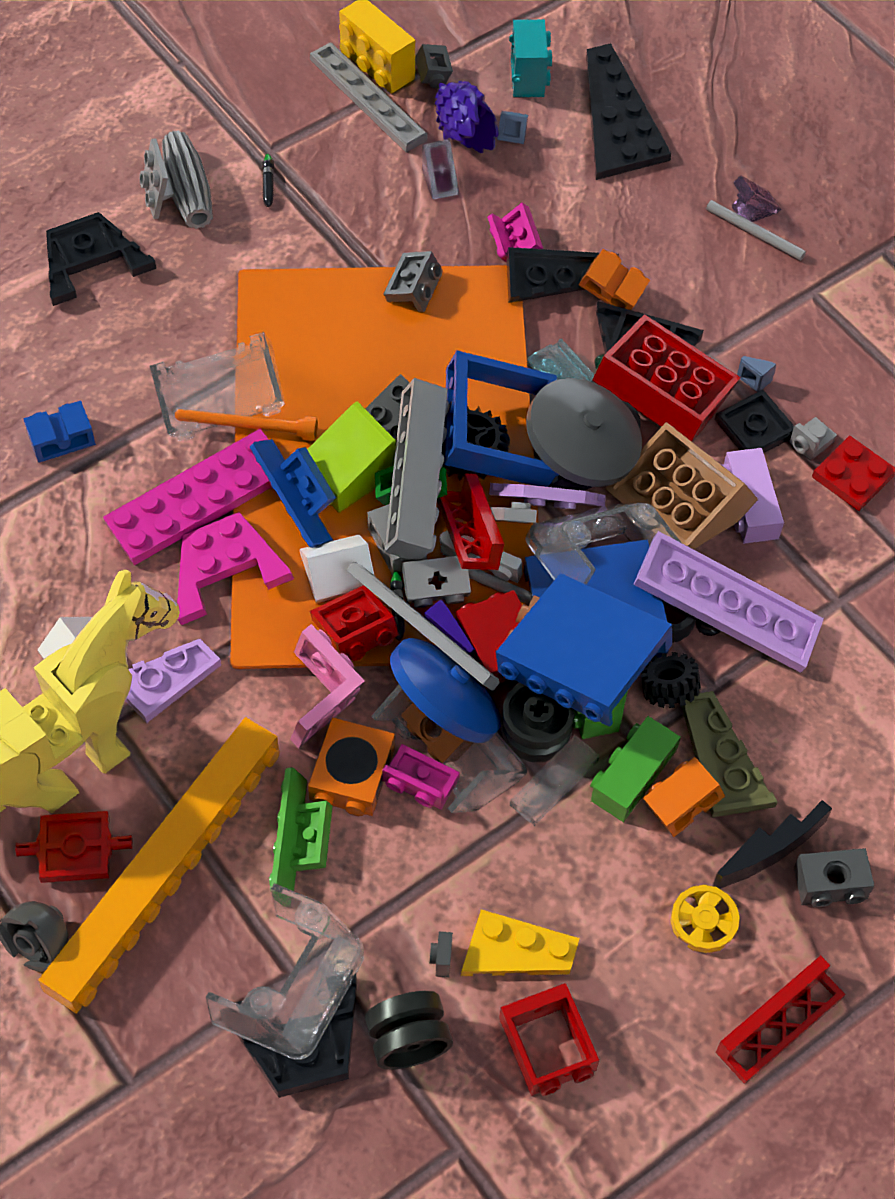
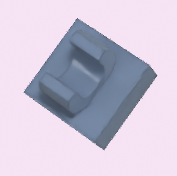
M502 111L497 140L524 144L529 115Z

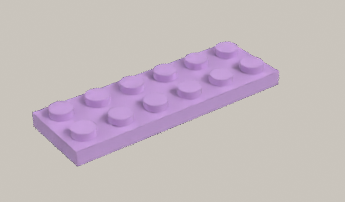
M659 531L651 542L633 584L800 673L807 667L824 619Z

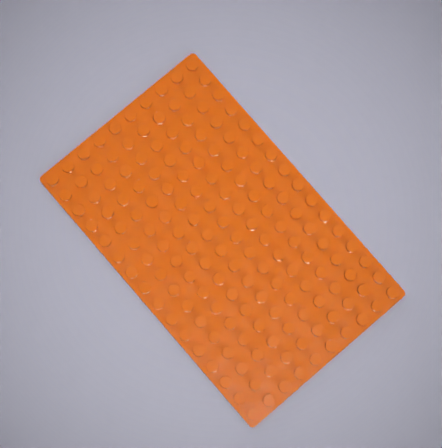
M507 265L441 266L442 276L424 312H418L412 301L388 302L383 294L396 267L240 270L238 273L235 415L298 421L299 419H304L305 416L317 417V440L352 404L358 401L366 408L400 374L409 382L417 378L446 388V367L456 350L527 368L523 301L508 303ZM468 378L467 406L469 409L475 411L479 406L482 413L491 410L492 418L500 416L501 425H506L507 434L510 437L509 453L534 459L533 446L526 427L527 411L530 406L529 393ZM235 427V442L258 429ZM262 430L269 440L273 439L285 460L298 448L306 447L308 449L315 442L303 440L302 437L297 436V433ZM446 473L447 491L461 492L464 477L459 481L457 474L448 477ZM487 475L483 480L478 476L490 507L511 508L512 502L524 503L522 498L489 495L490 483L529 484ZM271 487L233 509V514L238 512L242 514L292 572L294 579L268 590L259 565L232 575L230 662L234 669L308 668L295 655L294 650L302 631L312 624L319 630L312 621L310 611L332 601L329 600L316 604L300 555V549L309 546L302 538L301 532L286 511V507L277 492ZM375 489L339 513L332 505L327 506L318 516L333 541L360 535L368 543L374 576L390 588L392 574L368 530L367 512L385 506L376 499ZM450 502L458 507L461 505L460 502ZM532 505L531 510H537L535 524L496 521L505 544L503 551L520 558L522 561L523 575L519 582L515 583L511 580L507 582L529 592V582H525L523 572L525 557L541 555L538 506ZM440 508L438 519L434 524L436 545L434 550L427 554V559L446 557L441 553L440 534L445 532L447 527ZM458 517L455 519L463 524L467 523ZM482 570L494 576V574L491 571ZM433 576L429 585L433 584L436 590H440L441 585L445 582L439 581L438 576ZM469 578L471 588L469 597H464V602L446 604V606L455 618L456 611L465 604L482 602L499 591ZM403 588V598L406 602L405 588ZM376 596L392 614V608ZM432 606L414 609L424 617V613ZM405 620V633L402 640H396L394 637L390 645L385 647L378 645L366 651L362 659L351 661L354 666H391V653L404 639L415 638L433 645L435 644Z

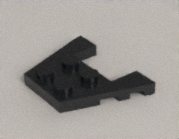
M99 212L46 230L50 299L53 306L77 298L76 290L69 275L122 257L133 277L156 269L154 258L150 255H145L140 250V246L134 241L130 242L122 235V231Z
M355 971L325 979L332 1012L261 1030L253 998L222 1006L226 1020L278 1098L349 1079L357 990Z

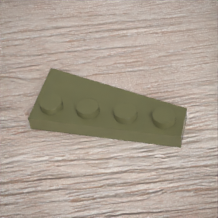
M714 692L699 693L698 696H694L695 700L692 702L685 700L686 705L681 707L695 757L719 783L725 794L722 800L710 808L712 818L776 807L777 799L773 792L770 793L764 784V777L758 767H754L747 755V748L734 733L733 725Z

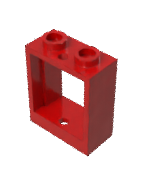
M566 983L500 1008L499 1020L531 1096L540 1092L542 1096H547L560 1090L561 1084L572 1080L575 1083H581L594 1076L600 1060ZM561 1010L583 1061L537 1078L516 1027Z

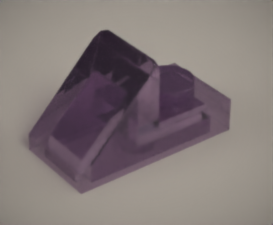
M742 175L733 182L739 193L737 194L738 199L732 204V208L738 215L754 222L777 214L782 210L770 192Z

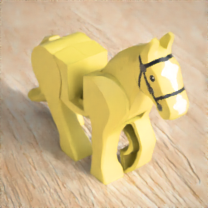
M128 570L119 571L113 581L105 605L82 629L72 644L58 649L34 667L42 694L22 707L6 688L0 691V812L6 809L5 806L17 808L37 807L53 813L79 794L78 789L62 770L50 768L71 755L84 742L86 746L85 754L105 774L130 756L131 752L116 736L118 719L129 694L132 674L128 670L127 646L129 641H134L158 628H169L177 621L180 614L179 606L170 595L155 590L141 582L131 583V572Z

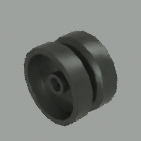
M517 684L507 694L503 704L501 732L507 749L516 757L529 762H547L558 757L567 748L570 741L575 717L574 709L565 708L556 700L544 694H537L524 684Z
M434 991L409 992L384 1000L369 1009L365 1014V1021L370 1037L377 1039L373 1045V1050L378 1067L389 1070L409 1068L433 1060L446 1053L453 1046L448 1024L440 1021L444 1016V1009L439 994Z

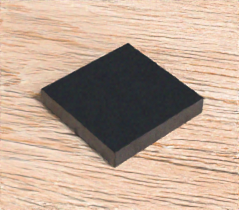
M764 390L716 413L714 419L739 450L762 448L763 453L790 440L794 428L791 421Z

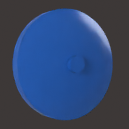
M408 638L401 641L393 650L390 656V665L397 682L410 700L437 725L449 733L473 743L489 741L500 729V713L489 692L476 678L440 648L420 639Z

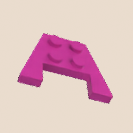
M240 512L182 535L177 598L180 611L177 620L181 625L207 615L200 592L201 588L251 567L259 565L268 590L294 579L292 572Z

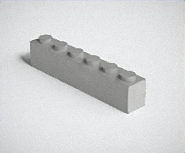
M414 378L401 394L384 550L385 553L412 561L422 560L428 553L434 550L436 545L434 524L439 516V508L436 507V503L442 486V482L439 480V472L444 462V454L441 452L442 444L447 434L444 421L449 410V402L446 401L448 389Z

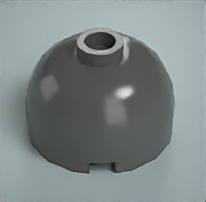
M36 901L18 904L0 920L2 922L0 924V941L8 953L13 957L18 953L30 960L23 965L38 972L45 971L67 944L68 931L63 915L56 907Z

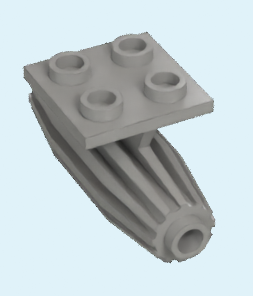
M172 131L165 135L164 139H162L163 159L157 139H151L149 150H145L144 153L145 168L144 171L140 172L139 181L141 188L145 189V203L147 207H150L153 219H159L163 201L172 197L184 221L190 228L198 229L205 227L207 224L209 225L213 219L211 190L201 158L188 135L180 131Z

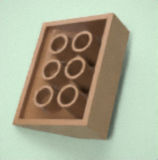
M667 422L642 448L640 458L630 473L621 481L606 487V490L655 532L659 531L693 550L736 524L758 501V498L744 482Z

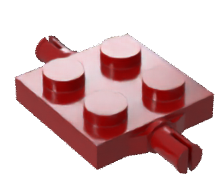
M108 811L40 815V832L36 842H16L15 853L16 857L37 856L41 883L109 878V860L112 851L133 849L132 835L112 837L109 830L110 816Z

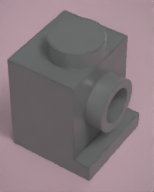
M421 45L415 56V65H417L421 83L429 84L431 88H439V83L446 84L453 72L447 47L444 45Z

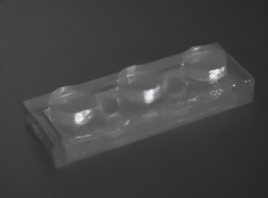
M575 735L510 800V806L535 826L599 761L600 755Z

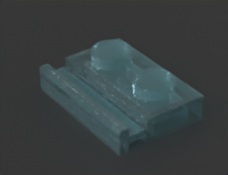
M562 338L555 345L552 346L550 344L527 358V364L531 369L557 375V380L577 378L595 383L592 381L594 374Z

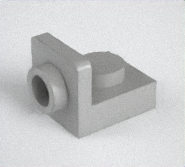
M814 417L804 426L800 423L794 426L790 443L797 452L804 454L809 460H812L835 442L837 434L817 417Z

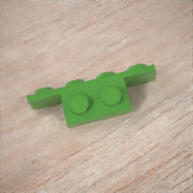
M293 767L285 769L284 780L281 784L282 800L280 811L277 815V839L273 846V870L269 877L270 891L285 903H293L296 871L326 868L333 806L328 801L305 803L307 779Z

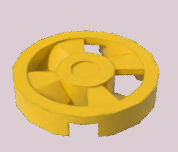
M699 885L690 887L680 893L673 904L670 921L674 934L677 938L680 937L682 941L686 942L688 948L693 951L710 953L720 951L727 943L731 942L738 931L740 916L737 905L727 893L717 887ZM694 897L698 906L694 908L685 899ZM722 899L728 905L729 911L719 915L715 906ZM691 925L694 931L688 935L683 928ZM717 927L726 936L714 942L710 933Z

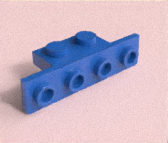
M273 439L251 444L250 449L255 455L256 461L261 465L271 482V486L277 492L286 507V511L292 517L308 546L314 548L333 541L318 514L332 503L336 496L307 448H298L285 460Z

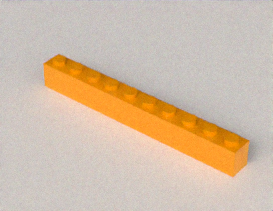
M247 717L241 721L38 979L44 993L76 1014L82 1006L87 1007L93 1001L98 985L104 978L108 979L112 976L118 967V959L125 950L130 951L136 945L140 937L139 932L145 924L152 923L156 919L161 909L160 905L165 898L175 894L185 872L188 869L192 870L198 864L202 856L201 852L208 843L212 844L218 838L222 829L221 826L228 817L232 818L238 812L241 800L245 794L254 791L260 782V775L265 768L272 767L277 761L280 751L278 737Z

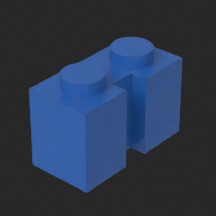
M81 401L64 404L58 407L57 413L48 415L45 411L23 418L38 463L96 445L92 427Z

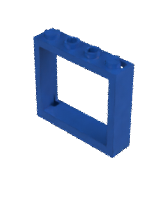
M456 350L446 367V388L448 389L446 401L449 402V410L445 417L447 434L445 438L444 465L529 485L548 487L559 474L548 467L542 459H533L467 443L468 378L537 395L544 386L557 380V375Z

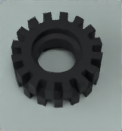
M672 652V656H667V653H661V658L655 655L651 659L652 662H649L641 672L643 694L645 699L649 700L652 705L658 702V707L664 708L665 704H669V708H675L676 703L684 706L686 705L685 700L692 702L695 700L694 696H698L700 693L701 684L698 664L695 663L694 658L690 657L688 659L687 654L683 653L678 657V652Z

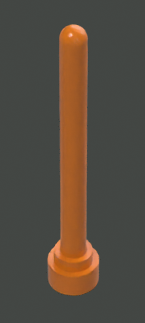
M178 409L175 412V418L178 421L297 433L298 437H302L303 440L316 441L318 431L317 417L305 416L304 419H299L298 421L185 409Z

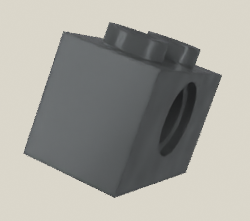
M866 848L799 854L794 866L801 905L812 904L813 907H825L839 901H846L847 904H858L868 899L874 888ZM827 876L837 877L841 884L832 883Z

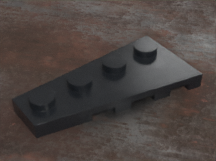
M508 247L506 253L508 303L586 290L579 283L599 253Z

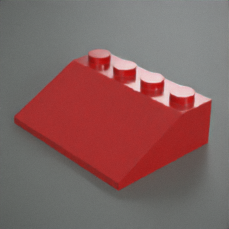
M644 314L603 356L592 381L608 389L622 401L628 402L654 423L662 427L667 422L693 442L741 377Z

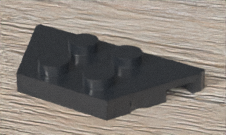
M597 302L596 316L605 354L644 315L643 313ZM647 315L692 346L698 344L702 339L704 330Z

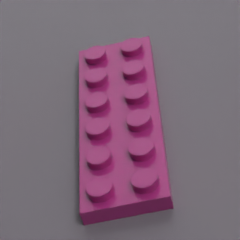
M261 429L103 517L106 525L134 566L182 539V535L207 525L272 487L270 480L250 449V445L254 442L269 440Z

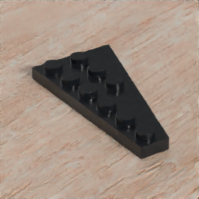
M612 44L587 49L586 64L589 80L596 180L670 161L672 153Z

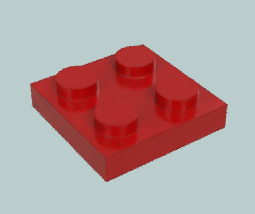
M849 435L813 471L812 478L860 511L895 476V467Z

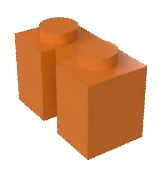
M602 249L579 285L607 304L631 310L650 282V279L645 277L644 273L638 268L631 267L627 269L620 264L622 261L617 254Z
M694 757L690 761H684L679 764L673 774L665 781L654 784L643 799L669 833L675 837L694 822L693 818L701 811L707 812L722 800L725 794L719 783L699 760Z

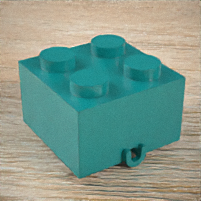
M545 19L513 20L512 35L509 36V41L512 43L511 74L513 97H545V86H550L551 81L550 69H547L548 66H552V50H547V47L551 45V32L546 31Z

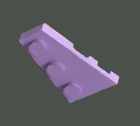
M197 639L166 651L162 657L145 663L143 660L132 664L133 668L128 669L132 674L131 687L125 701L148 723L220 667L221 660L201 639Z

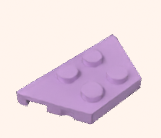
M490 483L489 495L522 498L524 503H531L532 506H545L546 501L554 502V508L576 509V504L605 507L606 495L534 485Z

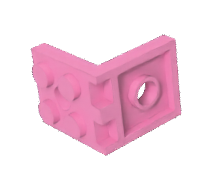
M312 624L302 631L294 653L331 693L297 722L290 740L298 749L326 726L332 717L335 718L356 699L354 696L359 693L360 686L365 682L353 669L354 665L349 657L344 653L339 654L331 645L332 642L329 636L323 630H317Z

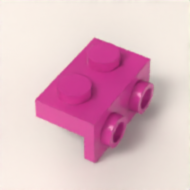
M520 203L502 219L493 213L487 217L491 227L489 229L497 245V254L504 262H507L506 253L508 247L543 249L530 208L526 204Z
M401 744L390 765H385L382 770L383 781L386 782L385 784L388 788L400 794L406 792L414 796L419 804L427 808L434 806L441 810L460 778V772Z

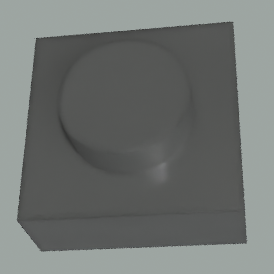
M439 931L438 943H431L429 964H436L435 976L449 977L453 932Z

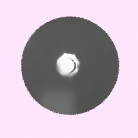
M577 378L555 380L544 386L537 393L528 408L526 427L533 448L548 467L567 480L591 487L609 486L624 479L640 458L642 437L635 417L621 399L596 383Z

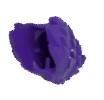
M468 81L450 82L447 85L439 83V90L435 96L437 100L434 104L436 105V113L438 115L436 122L440 123L438 129L443 131V139L445 141L448 138L455 139L465 147L473 148L479 153H483L484 149L493 150L495 148V137H498L499 131L495 123L497 121L496 117L484 101L485 95L478 90L477 86L471 85Z

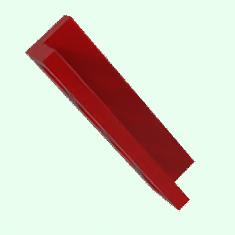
M465 474L461 492L447 491V495L437 499L440 511L461 568L499 570L505 545L477 474ZM450 502H460L461 505L458 507ZM458 517L467 523L463 524L455 519ZM461 536H470L475 540L470 542ZM473 553L480 558H468L467 555Z
M821 955L720 1041L715 1053L744 1084L845 997L846 994L826 974L831 965ZM818 982L833 995L827 1002L811 1001V988ZM805 994V1000H798ZM790 1006L805 1008V1021L802 1024L786 1023V1010ZM811 1008L818 1009L811 1015ZM781 1015V1022L774 1021ZM765 1028L781 1029V1042L776 1046L761 1044V1031ZM786 1030H793V1031L786 1037ZM756 1037V1044L749 1043L753 1038ZM741 1049L756 1051V1064L747 1072L733 1057ZM761 1051L768 1052L763 1058H761Z

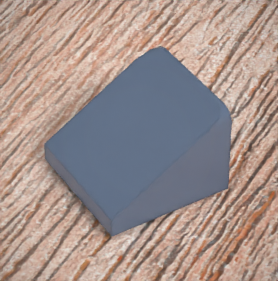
M743 356L740 360L737 375L748 386L759 392L773 380L776 364L770 361Z

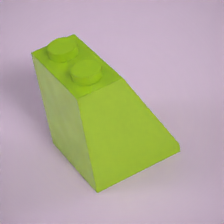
M358 401L352 404L307 449L336 496V499L329 505H332L339 513L374 490L375 473L394 465L396 440Z

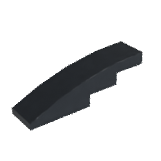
M821 800L802 822L790 814L771 835L759 827L717 872L712 886L719 889L747 879L779 862L804 844L826 823L832 807Z

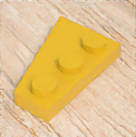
M481 909L462 967L461 976L492 973V976H505V973L570 975L580 938Z

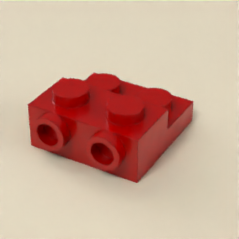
M364 585L310 611L312 621L329 636L334 649L339 654L344 653L353 661L362 659L366 651L378 645L381 647L390 645L394 637L399 635L394 616L373 592Z

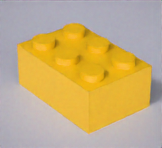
M357 0L339 11L340 50L347 58L356 63L361 71L370 75L379 86L384 87L391 94L415 80L416 40L368 0Z

